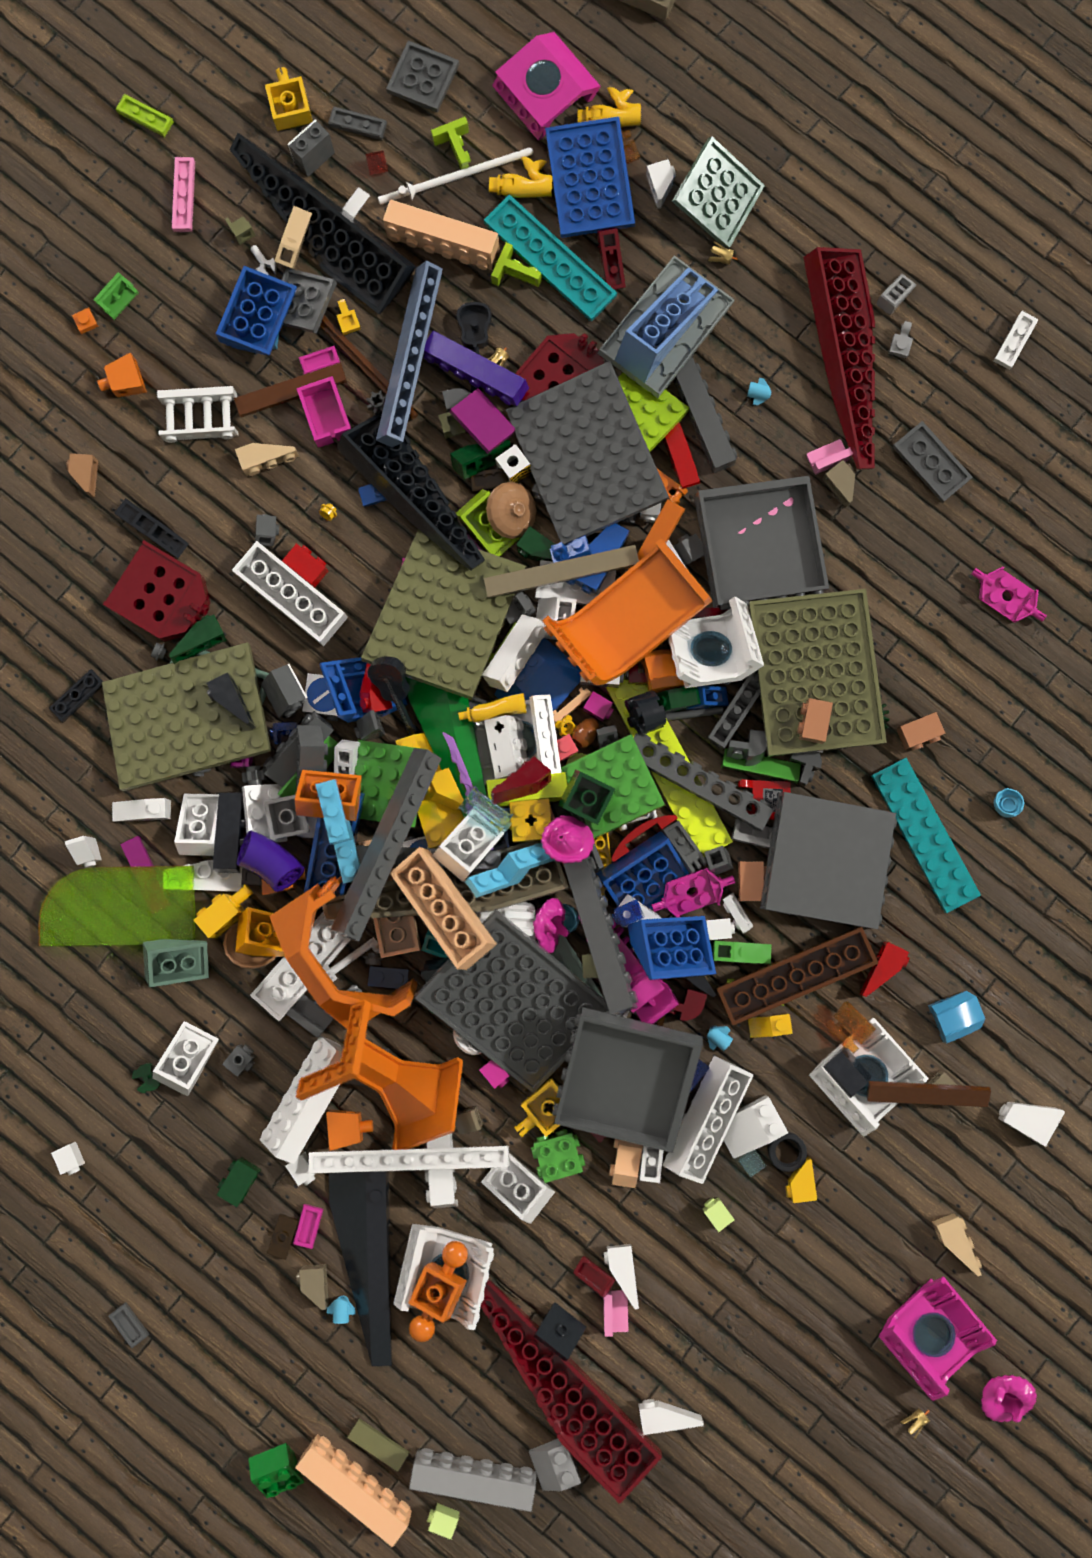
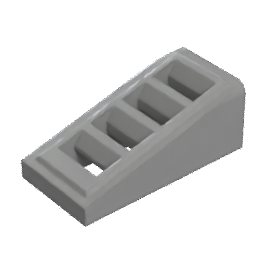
M901 274L880 295L876 303L877 306L891 315L916 287V284L904 274Z

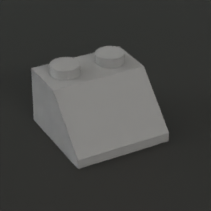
M296 795L264 801L271 840L310 832L307 816L296 815Z
M559 1439L529 1450L543 1491H563L581 1484V1474L575 1458L560 1443Z

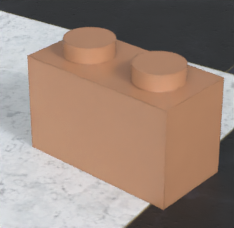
M809 698L806 703L802 704L801 714L803 715V720L799 722L797 728L800 740L820 744L826 742L832 702Z
M937 712L896 729L905 750L911 748L912 751L922 748V743L924 742L935 743L941 740L940 736L946 734Z
M738 862V901H761L767 867L764 866V862Z

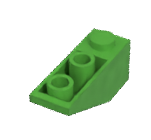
M712 941L713 960L771 964L772 944Z

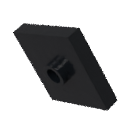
M554 1302L533 1337L566 1362L584 1333L586 1326Z

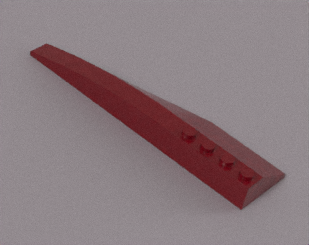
M816 247L805 255L803 259L830 390L847 444L853 453L852 457L857 470L874 469L875 444L872 443V436L875 435V427H872V418L875 417V409H872V402L875 401V371L872 369V365L875 362V354H873L875 318L861 249Z
M488 1278L485 1284L484 1300L481 1302V1308L489 1318L495 1332L499 1335L503 1342L502 1344L510 1354L513 1363L529 1390L534 1395L537 1404L544 1412L550 1426L554 1429L557 1438L606 1491L621 1504L661 1460L662 1451L647 1435H643V1431L570 1357L565 1362L533 1337L539 1326Z

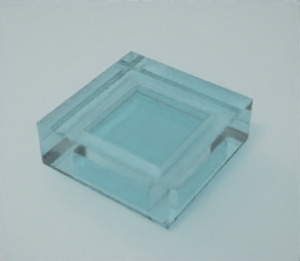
M756 1150L748 1152L738 1160L750 1177L766 1167V1164Z

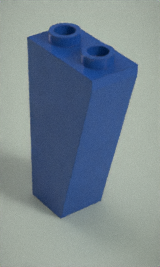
M616 523L606 527L589 544L591 554L622 548L629 536V530ZM608 572L565 582L573 586L574 584L580 586L581 590L587 594L593 593L596 595Z

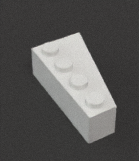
M452 1133L427 1142V1149L453 1148ZM455 1169L425 1170V1180L429 1182V1190H426V1199L431 1207L436 1209L458 1206V1199H455L454 1196L457 1190L455 1176H453Z

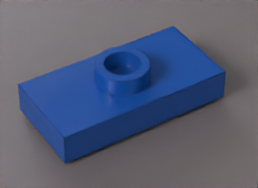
M372 484L358 488L364 507L387 500Z

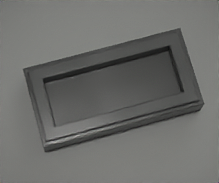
M127 1302L108 1316L131 1349L149 1335Z

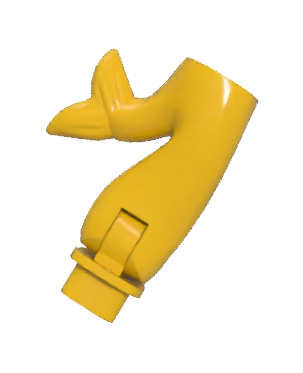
M613 87L607 88L618 109L606 105H592L589 111L588 106H586V109H577L578 123L619 116L621 127L640 126L641 104L626 102L633 93V90L630 89L619 92Z
M521 157L531 180L517 174H504L502 179L500 175L498 177H489V192H497V195L508 196L510 194L515 198L552 197V175L539 173L547 163L546 160L533 162L528 157Z
M524 693L476 705L472 709L467 707V711L458 713L459 720L468 719L469 722H480L496 716L525 714L527 710Z

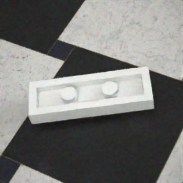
M1021 311L997 353L994 362L1010 370L1039 319Z

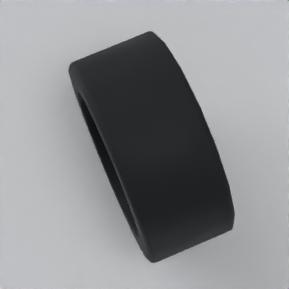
M788 1132L768 1145V1157L779 1170L785 1172L795 1171L801 1168L806 1161V1146L803 1140L794 1133ZM783 1140H791L798 1146V1157L792 1163H782L776 1156V1147Z

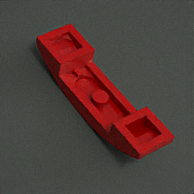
M661 816L635 828L616 848L611 858L612 863L629 852L626 844L654 825H657L662 830L678 819L677 816Z

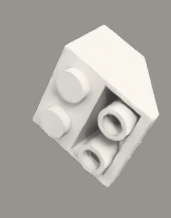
M561 597L539 599L536 618L542 621L549 615L555 621L566 619L575 614L577 599ZM546 632L544 638L557 640L554 635L550 637Z

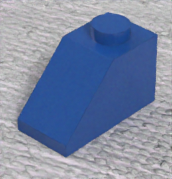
M699 686L698 692L701 704L687 709L696 710L729 706L726 687Z

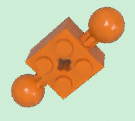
M451 1241L443 1248V1267L433 1261L424 1266L409 1300L410 1305L423 1311L422 1315L413 1318L409 1325L410 1335L417 1342H426L432 1338L435 1332L433 1318L442 1323L451 1318L467 1280L453 1273L455 1268L461 1267L468 1257L466 1246L459 1241Z

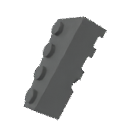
M297 725L299 741H297L298 760H296L297 777L299 778H296V792L302 770L327 771V761L324 760V755H328V744L324 743L321 725Z

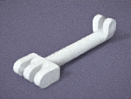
M373 937L331 968L326 964L323 966V969L332 982L338 979L335 975L337 972L372 948L375 953L379 954L378 942Z

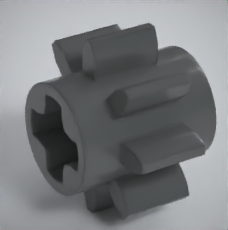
M379 391V393L371 392L372 396L366 398L367 403L370 404L367 406L368 410H374L375 415L383 412L386 396L383 397L382 391Z
M260 766L246 767V773H242V782L248 783V786L263 785L262 780H267L264 770H261Z

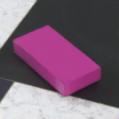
M335 346L299 357L304 374L340 363Z
M308 1204L303 1205L293 1242L294 1245L313 1249L323 1208Z

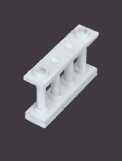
M233 386L157 391L159 401L166 406L167 431H159V436L163 441L174 443L177 440L219 437L222 439H232L238 436V431L235 427H231L230 402L237 397V392ZM213 401L222 402L223 427L212 428L211 403ZM196 402L203 403L204 428L193 429L192 405ZM183 403L185 405V429L174 430L173 406Z

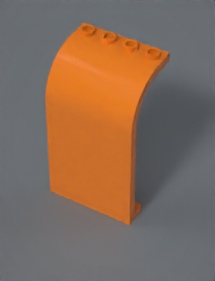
M662 538L655 543L657 545L656 548L577 613L560 621L553 620L549 615L542 620L546 625L544 627L545 631L550 637L553 635L558 640L556 645L562 652L565 650L570 655L568 660L574 667L579 666L582 670L580 675L586 682L590 680L595 685H603L618 678L712 602L708 593Z

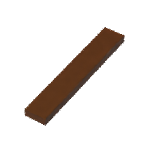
M341 362L234 398L239 416L244 417L298 399L300 397L296 388L333 376L336 385L347 382Z
M869 1081L866 1098L868 1102L988 1107L991 1089L984 1086Z

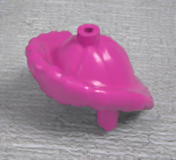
M562 815L551 821L544 828L541 839L542 848L545 850V853L551 859L565 864L581 862L586 859L595 844L590 828L582 821L569 815Z
M550 898L542 905V908L537 909L533 922V930L538 944L549 953H553L556 950L560 935L567 937L570 934L569 930L564 926L565 908L557 898Z
M1003 1375L992 1378L985 1385L982 1392V1411L992 1421L1009 1422L1013 1420L1014 1422H1020L1022 1416L1028 1413L1036 1403V1390L1027 1379H1022L1020 1376Z

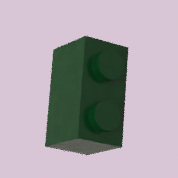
M242 1157L237 1161L233 1160L228 1168L230 1172L228 1177H223L217 1187L220 1189L217 1196L235 1207H238L243 1202L261 1171L259 1167Z

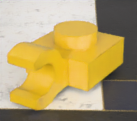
M345 299L337 301L342 314L336 316L343 335L361 330L354 309L348 310Z

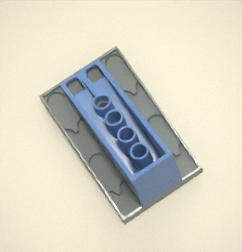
M674 255L602 345L598 354L607 361H611L612 365L659 398L732 306L734 299Z

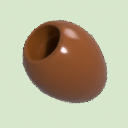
M589 718L575 727L572 732V740L578 747L585 748L594 742L597 736L596 730L599 729L598 721L594 718Z

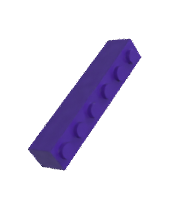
M434 330L426 340L423 353L426 361L431 364H438L446 372H453L461 380H468L476 388L481 387L485 389V392L490 396L494 397L496 395L500 397L507 405L513 404L517 407L529 389L526 379Z

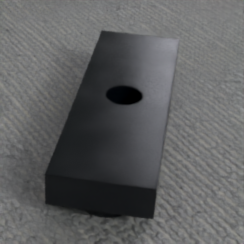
M90 669L53 703L49 709L64 723L102 688V682L104 681L93 669Z

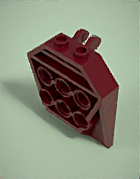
M574 333L547 336L515 373L526 379L529 386L522 401L604 364V359L598 354L599 349L596 348L597 342L592 341L588 345V335L585 333L579 337ZM552 358H556L558 362L551 363L549 362V360ZM571 370L573 373L566 375L564 371ZM542 375L544 378L536 380L535 376Z
M143 540L142 545L103 605L163 642L184 637L194 624L208 613L210 599L205 578L200 573ZM165 570V575L158 577L159 572ZM184 581V587L177 589L178 583ZM151 586H155L154 592L148 594V589ZM174 597V603L167 605L168 599ZM141 602H145L144 608L138 610V605ZM164 613L163 620L157 621L158 615Z

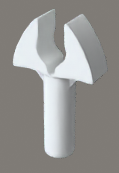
M253 245L250 250L260 263V267L256 268V270L268 275L266 272L267 266L276 275L277 269L274 258L266 260L259 248Z

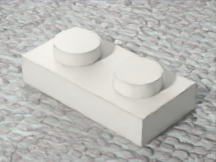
M734 893L726 896L723 899L725 910L732 914L736 928L743 933L747 932L753 927V924Z

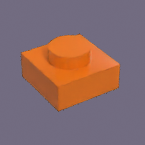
M90 308L72 315L81 334L99 327Z

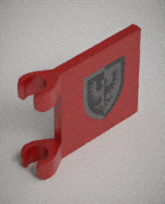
M742 779L738 781V788H752L754 799L759 802L762 799L770 803V808L774 809L769 820H774L778 793H791V782ZM752 805V810L747 811V813L753 815L755 814L756 809Z

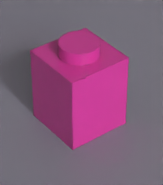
M593 691L583 707V711L603 722L605 718L609 719L614 711L611 708L613 702Z
M492 1060L479 1070L494 1089L497 1086L502 1088L509 1082L508 1077L510 1074Z

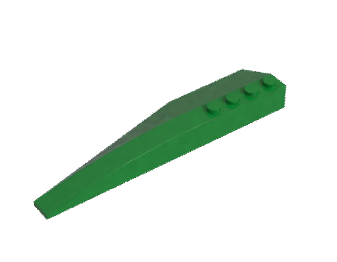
M406 677V681L410 686V692L408 693L409 702L433 753L442 758L439 766L441 770L450 769L465 803L460 807L464 818L468 815V808H466L467 796L465 795L466 788L464 784L460 783V772L456 763L451 760L449 746L442 732L454 738L473 788L482 794L480 797L482 801L480 803L481 810L485 811L491 820L473 722H469L468 719L459 720L458 713L467 711V707H469L468 699Z

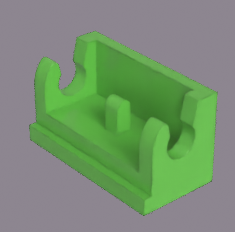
M118 272L94 298V301L100 309L115 320L139 292L133 287L132 283Z

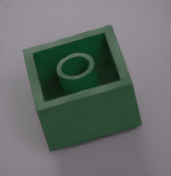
M575 769L558 806L598 825L615 788Z

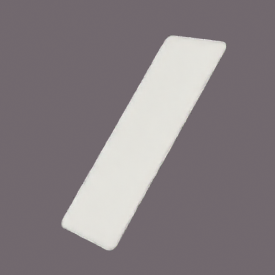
M357 188L343 207V210L352 217H355L370 195Z

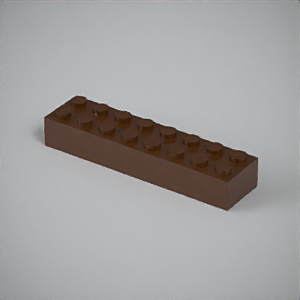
M856 927L715 987V990L728 1021L733 1026L879 963L863 927Z

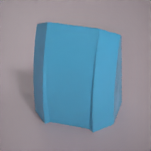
M968 991L928 1005L941 1034V1040L946 1044L982 1028L985 1021V1016L977 996Z

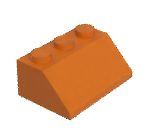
M302 770L295 796L296 815L323 818L315 784L336 779L345 817L349 821H356L360 802L361 775Z

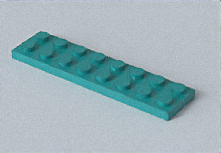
M510 194L484 219V224L491 231L498 233V237L504 243L507 242L513 245V251L528 265L538 269L541 272V276L591 322L617 297V292Z
M904 758L871 775L889 811L896 813L897 825L944 913H948L981 896L908 759Z

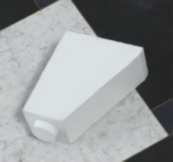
M1007 1102V1104L1001 1107L998 1119L1046 1147L1065 1111L1055 1107Z

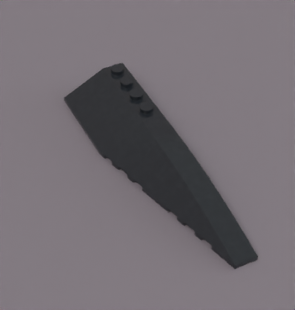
M237 133L229 150L242 167L249 172L250 177L259 185L263 194L270 199L273 207L283 220L288 223L294 206L312 213L303 243L308 248L311 256L318 261L321 269L376 313L381 314L407 284L416 266L299 175L249 139Z

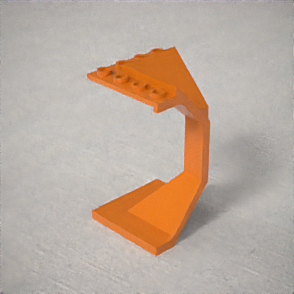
M334 876L322 888L319 884L315 885L269 917L290 966L316 1003L347 1029L351 1006L363 1000L370 1002L371 1007L368 1021L380 1013L395 1016L411 1005L418 984L413 978L389 995L337 989L309 949L316 910L336 897L334 891L342 882V876L339 878Z
M363 1000L351 1006L341 1061L299 1079L296 1098L301 1101L352 1079H356L377 1091L395 1126L392 1150H404L414 1148L454 1132L463 1060L456 1057L442 1064L404 1061L395 1057L365 1038L371 1003Z

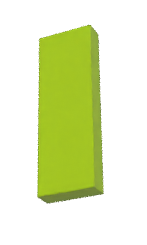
M124 94L115 109L117 113L163 137L166 136L174 123L172 118Z

